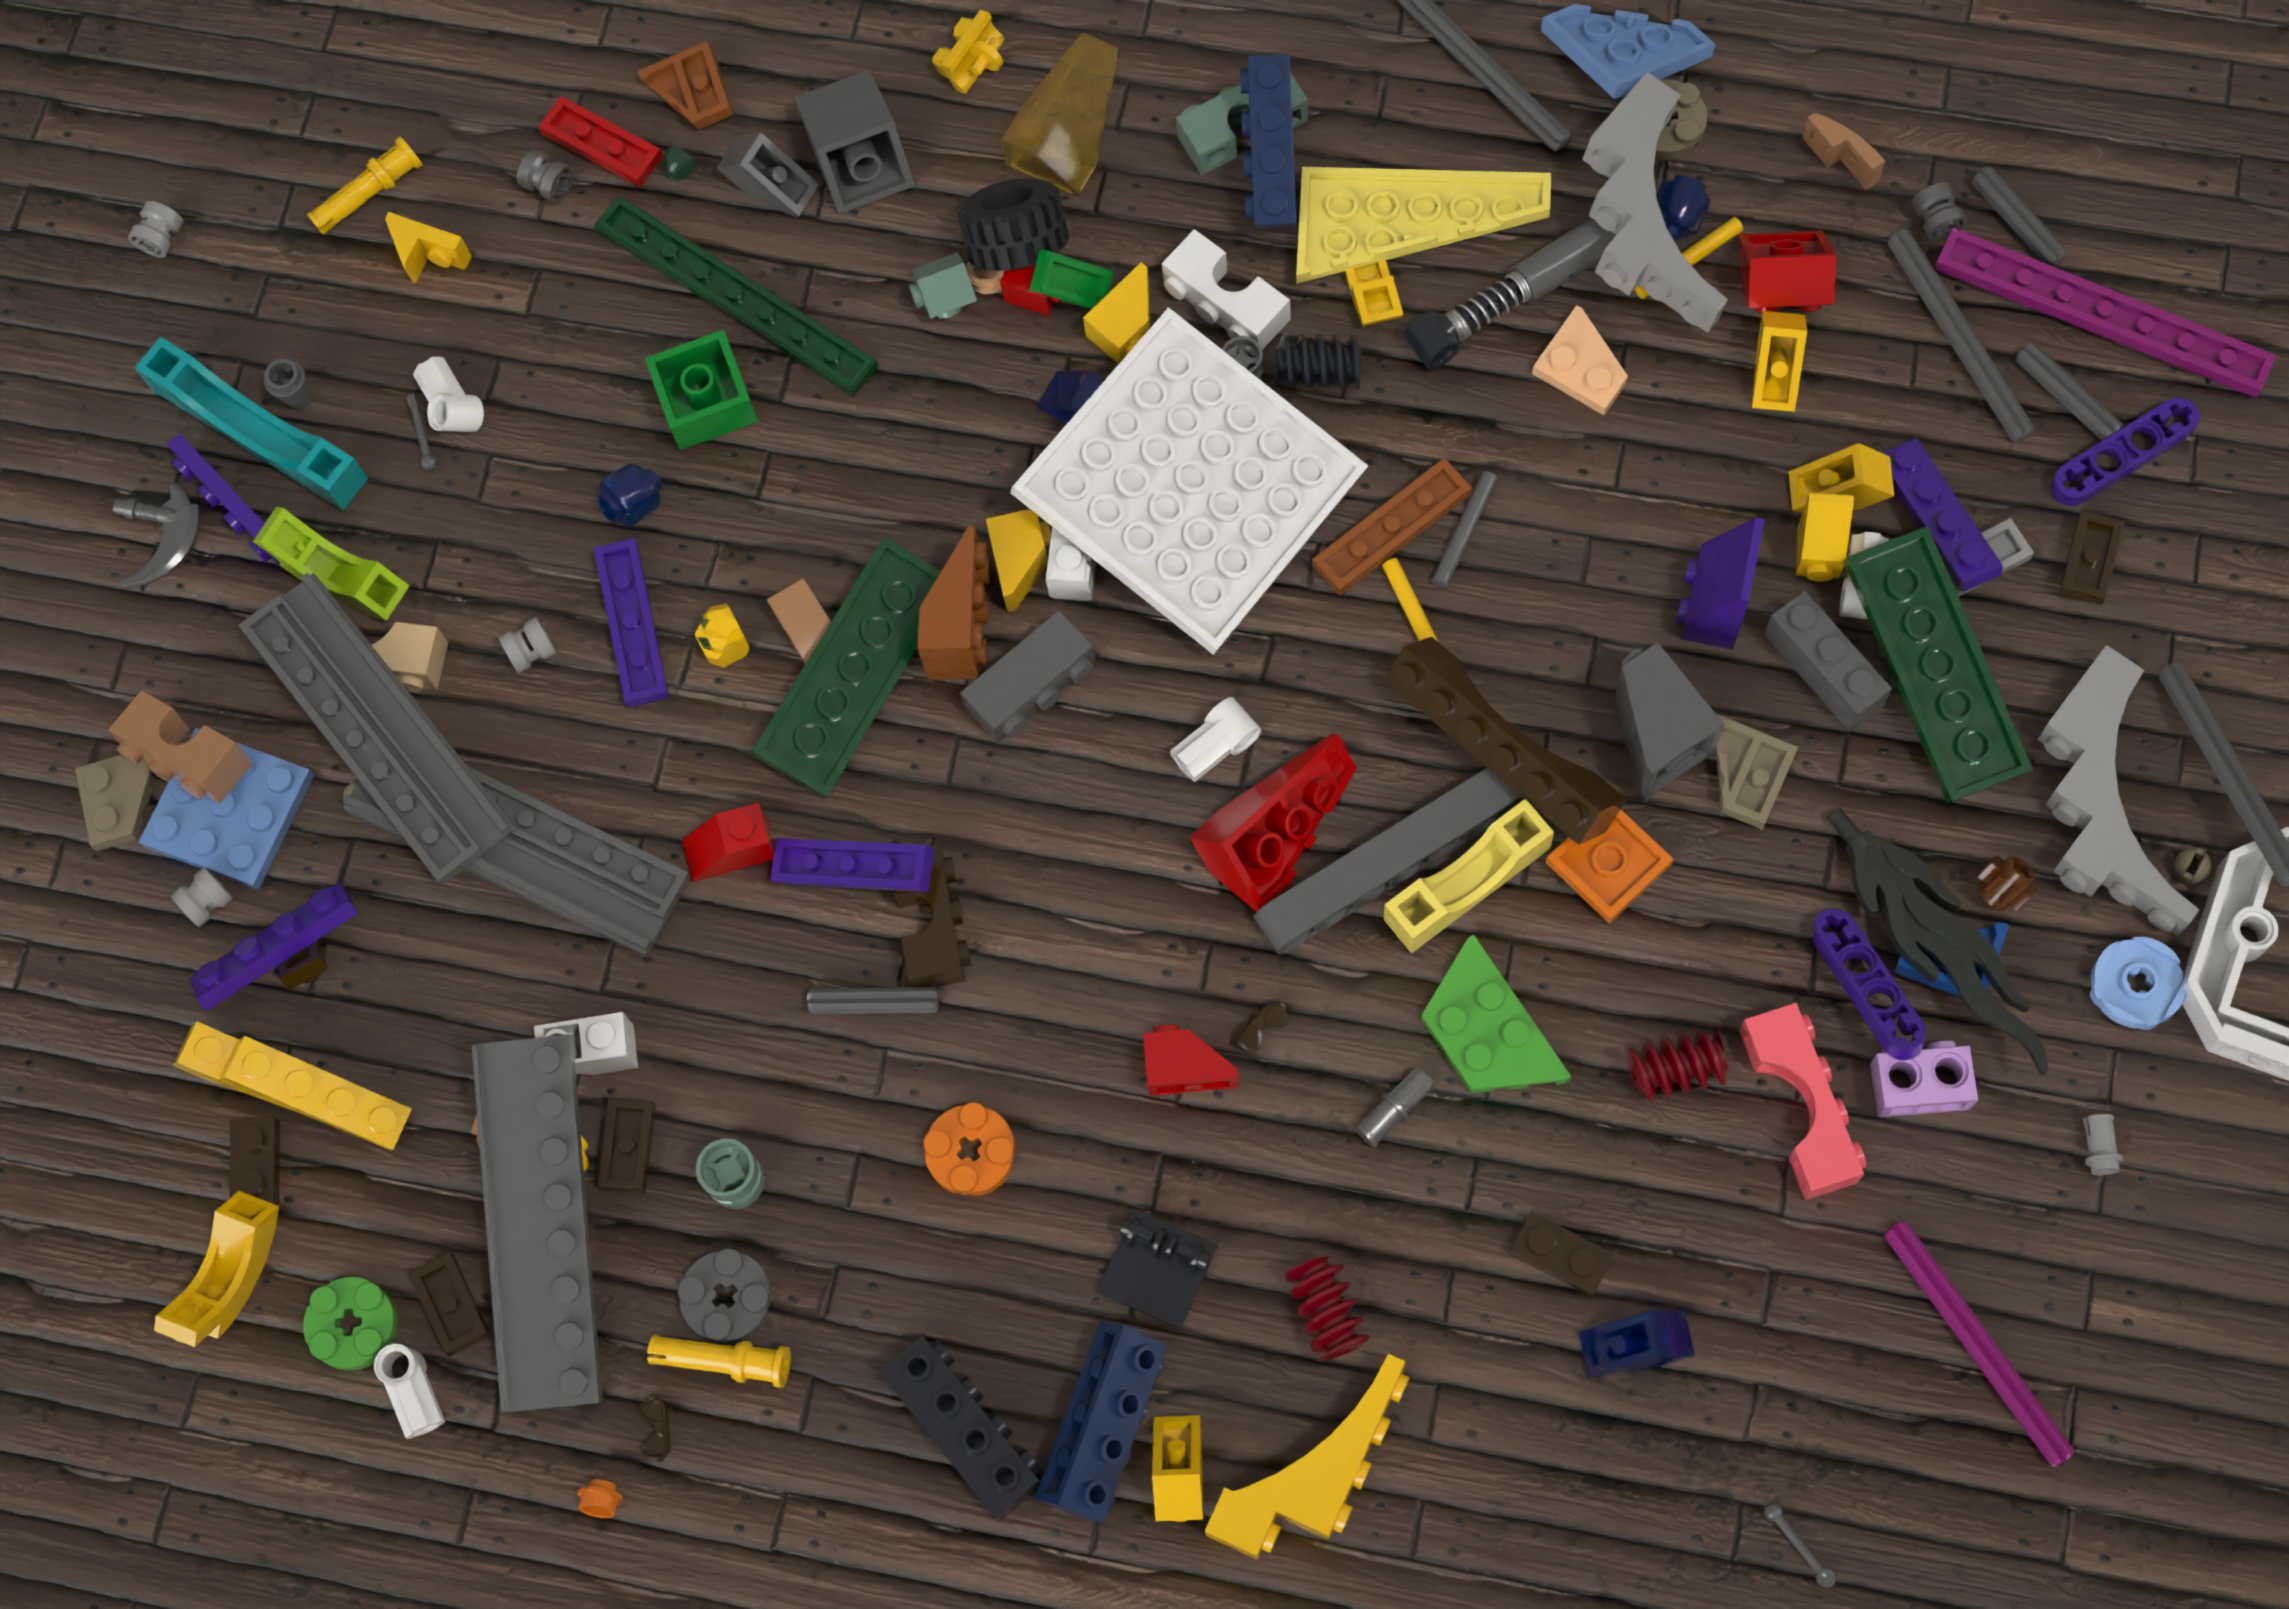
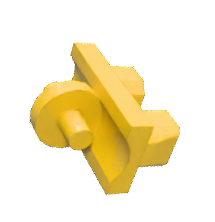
M980 10L974 19L961 17L954 27L953 35L957 40L955 46L952 49L946 47L939 48L932 58V62L939 74L949 78L957 92L966 94L985 68L990 71H998L1003 65V59L997 51L1002 46L1004 37L993 26L992 16L989 12Z

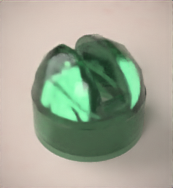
M675 145L670 146L662 160V169L665 174L678 181L687 179L699 165L690 155Z

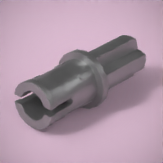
M1415 1068L1389 1094L1383 1093L1380 1096L1382 1101L1363 1120L1354 1126L1356 1132L1370 1146L1375 1148L1378 1145L1377 1143L1401 1120L1406 1122L1409 1119L1407 1114L1434 1088L1435 1083L1424 1070Z

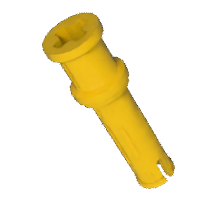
M400 136L395 139L396 145L379 158L372 157L369 159L368 164H366L367 169L338 190L319 207L306 214L323 235L382 189L387 191L396 187L395 181L413 167L419 169L423 166L413 150Z
M654 1334L650 1339L647 1350L648 1354H653V1356L649 1355L647 1357L648 1364L650 1365L658 1364L731 1374V1378L739 1383H745L748 1379L773 1382V1386L776 1388H783L785 1386L791 1362V1352L788 1346H780L775 1350L753 1347L750 1341L738 1342L735 1346L662 1337Z

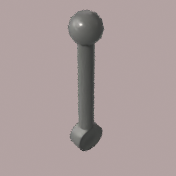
M410 393L406 395V399L411 409L422 452L420 465L423 469L431 471L435 469L437 460L431 455L417 396L415 393Z
M1775 1502L1768 1503L1764 1507L1765 1517L1770 1521L1776 1522L1814 1570L1817 1584L1822 1588L1833 1586L1836 1581L1835 1573L1831 1569L1822 1567L1784 1519L1781 1506Z

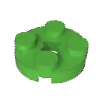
M360 1277L340 1278L326 1286L317 1288L310 1297V1304L306 1309L303 1320L304 1338L312 1355L336 1369L346 1371L360 1370L371 1366L378 1352L385 1346L393 1343L398 1329L397 1309L391 1298L386 1295L382 1288ZM353 1312L354 1317L361 1318V1326L354 1327L352 1335L346 1336V1331L340 1328L341 1320L346 1318V1314Z

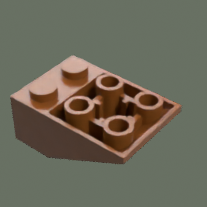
M968 527L919 608L918 651L928 680H976L980 676V665H987L988 643L987 639H983V624H989V600L985 599L984 585L990 584L991 566L990 559H986L985 542L978 541L975 527Z

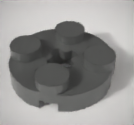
M733 1249L712 1252L697 1260L680 1282L678 1296L680 1298L681 1313L689 1327L702 1338L718 1343H738L754 1335L766 1322L770 1312L768 1309L771 1303L772 1285L764 1269L750 1256L738 1253ZM722 1286L727 1289L734 1286L737 1289V1292L732 1296L735 1304L730 1308L724 1304H720L717 1307L714 1300L718 1297L717 1290Z

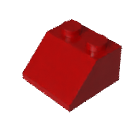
M1823 230L1738 235L1742 291L1748 308H1754L1758 312H1776L1780 307L1796 306L1800 310L1815 311L1821 309L1822 305L1834 304L1836 253Z

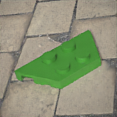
M1474 935L1470 936L1421 1015L1422 1022L1471 1094L1492 1092L1496 1088L1521 1089L1528 1088L1529 1085L1556 1082V1085H1560L1570 1081L1571 1075L1476 937Z

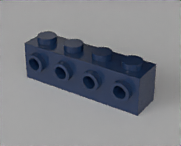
M1290 54L1248 56V68H1240L1241 94H1249L1250 110H1242L1243 136H1251L1252 151L1243 152L1244 178L1253 177V194H1245L1246 220L1254 219L1255 231L1296 229Z
M1099 1322L1036 1492L1035 1500L1077 1518L1103 1524L1106 1514L1113 1506L1115 1489L1122 1470L1130 1459L1131 1445L1138 1426L1146 1415L1147 1401L1155 1379L1158 1378L1162 1371L1163 1357L1168 1345L1126 1325Z

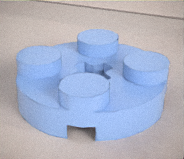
M2133 937L2131 940L2117 941L2109 945L2102 952L2092 968L2090 977L2092 987L2090 990L2091 1000L2112 1021L2128 1028L2150 1030L2158 1024L2167 1021L2180 1008L2185 999L2186 991L2183 987L2185 978H2183V971L2179 966L2181 962L2176 953L2167 945L2149 937ZM2139 972L2143 973L2146 976L2144 983L2150 987L2149 992L2141 990L2137 993L2130 988L2131 984L2127 981V975L2135 977Z

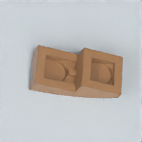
M1813 113L1808 117L1803 140L1826 168L1841 160L1865 190L1880 181L1886 161L1870 144L1849 128L1817 113Z
M804 578L768 598L767 602L791 639L794 648L806 664L831 621Z

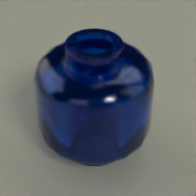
M1675 175L1674 179L1663 181L1656 193L1657 202L1666 228L1674 241H1680L1682 235L1693 236L1697 234L1701 229L1711 204L1710 197L1705 192L1706 186L1702 182L1685 175Z
M630 463L602 479L599 486L600 494L597 495V503L609 521L614 524L619 522L625 526H631L659 508L661 502L659 491L662 489V485L658 476L651 469L647 468L644 470L639 465Z

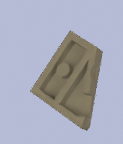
M1718 714V717L1724 723L1716 747L1721 813L1763 830L1798 747Z
M118 755L75 768L90 847L96 852L139 838L143 823L142 812L148 804L152 792V787L149 785L152 771L148 768V763L141 760L138 764H134L123 755Z

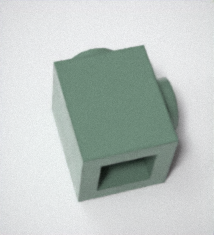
M958 253L911 269L915 283L908 285L917 309L924 306L930 318L936 316L939 319L952 317L961 311V307L977 301L965 264Z

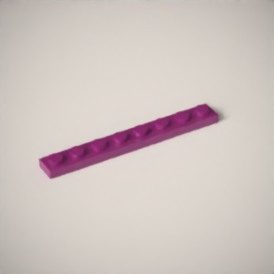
M1954 227L1934 268L1937 271L2255 398L2260 394L2276 358V355Z

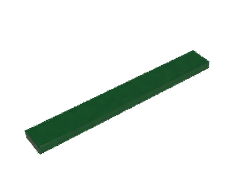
M618 195L594 224L598 233L852 397H855L879 367L877 360L622 196Z

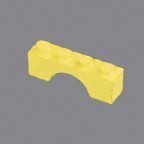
M1524 799L1492 823L1484 835L1459 859L1433 876L1419 878L1384 905V921L1412 954L1551 849L1554 831L1531 804Z

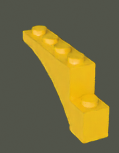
M198 1021L191 1026L172 1065L212 1083L252 1095L318 1120L390 1151L394 1149L412 1110L407 1106L249 1037L243 1036L237 1039Z
M1388 1354L1374 1382L1355 1409L1330 1436L1307 1455L1280 1472L1250 1486L1235 1491L1224 1487L1205 1529L1206 1536L1258 1560L1262 1550L1271 1553L1281 1530V1526L1274 1524L1277 1517L1326 1540L1330 1539L1333 1530L1342 1534L1353 1507L1345 1504L1352 1487L1361 1490L1372 1463L1365 1460V1457L1372 1443L1378 1446L1381 1445L1391 1422L1390 1419L1383 1417L1390 1400L1397 1403L1400 1402L1410 1377L1402 1374L1406 1361Z

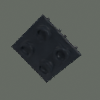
M1134 1209L1131 1217H1127L1120 1231L1122 1237L1097 1293L1182 1329L1218 1244Z

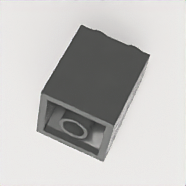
M870 69L793 97L804 130L838 214L915 186L895 122Z
M1658 642L1647 650L1639 647L1624 658L1615 694V701L1638 795L1643 802L1713 755L1724 726L1722 720Z

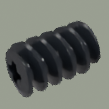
M1283 334L1278 346H1276L1275 388H1278L1282 376H1286L1290 388H1295L1299 376H1303L1307 388H1312L1316 376H1320L1324 388H1329L1333 376H1337L1341 389L1346 388L1350 377H1354L1357 388L1360 389L1361 347L1356 336L1350 335L1346 347H1343L1339 335H1333L1329 347H1326L1321 334L1316 335L1312 346L1308 345L1304 334L1299 335L1295 346L1291 345L1288 334Z

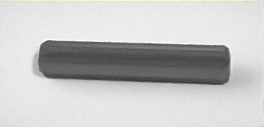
M1986 166L1975 174L1972 185L2043 263L2056 267L2067 255L2066 248L1992 167Z
M2031 342L2018 353L2017 363L2099 439L2103 441L2121 429L2122 423L2037 344Z
M935 987L811 988L807 994V1009L811 1014L935 1013L939 1007V993Z

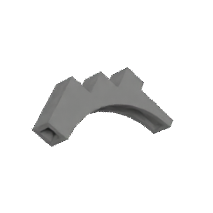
M1646 72L1591 136L1582 159L1597 173L1610 178L1598 191L1588 215L1596 220L1603 229L1616 234L1614 239L1604 249L1595 273L1601 276L1609 286L1618 288L1628 296L1639 285L1652 298L1664 302L1681 314L1688 323L1696 325L1708 333L1717 323L1728 299L1707 283L1681 254L1666 228L1656 198L1653 171L1656 145L1660 134L1675 111L1681 94Z
M2106 645L2038 738L2052 756L2060 760H2068L2074 764L2053 792L2046 806L2052 809L2053 815L2062 823L2068 826H2077L2083 830L2053 872L2061 876V882L2070 890L2077 893L2084 892L2090 897L2093 896L2101 884L2109 889L2110 895L2115 900L2126 906L2133 905L2148 915L2147 918L2153 926L2161 931L2173 932L2179 936L2190 924L2199 909L2172 888L2147 859L2129 827L2118 791L2115 766L2118 728L2128 697L2144 669Z

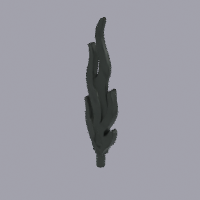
M1840 807L1834 809L1827 816V820L1847 843L1844 850L1848 854L1851 863L1853 887L1865 913L1870 917L1876 915L1878 911L1877 895L1881 901L1888 934L1901 956L1928 981L1935 983L1940 974L1938 968L1918 947L1930 954L1947 972L1969 1012L1984 1023L2020 1042L2030 1054L2039 1074L2045 1075L2048 1071L2047 1057L2044 1046L2034 1030L1990 995L1977 975L1974 965L1981 968L1993 988L2006 1004L2021 1012H2028L2032 1005L2031 1001L2016 990L1992 944L1966 921L1940 907L1942 906L1951 912H1956L1961 905V901L1942 884L1933 870L1919 857L1897 845L1876 837L1868 830L1861 832ZM1917 887L1922 889L1935 903L1924 896Z

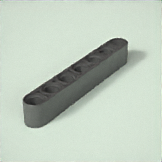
M1486 768L1276 897L1259 909L1254 915V919L1277 954L1283 955L1486 831L1492 823L1523 801L1524 798L1490 769Z

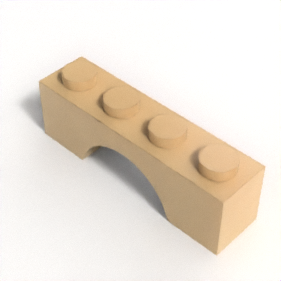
M395 622L390 631L382 639L372 644V646L409 692H422L423 688L438 690L448 641L438 627Z

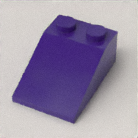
M1754 518L1703 543L1698 559L1689 558L1684 583L1692 585L1690 599L1681 598L1676 623L1684 624L1682 640L1734 649L1750 598L1765 519Z

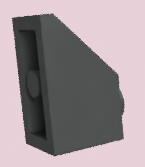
M762 132L737 136L717 166L721 173L747 195L794 217L800 216L819 186L817 181Z

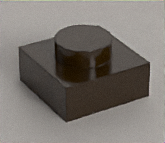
M319 939L278 965L279 978L288 990L302 983H309L315 980L321 972L328 969L324 945Z

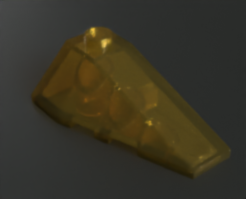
M1082 32L1021 106L1001 139L1006 165L1035 178L1050 181L1056 187L1073 195H1079L1097 165L1100 138L1106 120L1105 112L1108 97L1111 94L1118 47Z

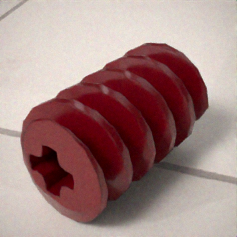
M1717 1027L1713 1030L1712 1040L1704 1030L1696 1032L1694 1045L1687 1035L1679 1036L1677 1050L1669 1039L1661 1040L1659 1054L1651 1043L1643 1045L1641 1058L1633 1047L1626 1049L1628 1067L1635 1090L1637 1092L1642 1091L1649 1102L1654 1101L1655 1087L1659 1086L1667 1098L1672 1097L1673 1083L1678 1082L1685 1094L1690 1093L1691 1079L1696 1078L1702 1089H1707L1710 1074H1714L1720 1085L1726 1084L1728 1065L1723 1041Z
M1329 1256L1304 1262L1285 1273L1286 1281L1298 1283L1291 1290L1293 1299L1305 1300L1297 1308L1299 1316L1313 1317L1304 1325L1306 1334L1319 1335L1310 1343L1312 1351L1326 1352L1317 1362L1331 1360L1358 1349L1370 1339L1369 1334H1354L1353 1332L1363 1322L1362 1316H1347L1346 1312L1354 1307L1357 1302L1356 1299H1341L1340 1294L1350 1287L1349 1281H1334L1333 1277L1340 1273L1344 1267L1343 1264H1328Z

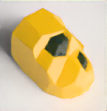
M727 603L710 607L703 615V621L694 634L708 662L723 668L746 657L750 648Z

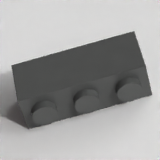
M1806 591L1771 615L1764 635L1849 732L1884 707L1892 688Z
M1058 610L960 692L964 707L998 744L1007 736L1009 738L1015 737L1026 727L1029 717L1039 709L1046 710L1059 699L1061 690L1072 681L1074 683L1080 682L1092 671L1093 663L1096 662L1093 646Z

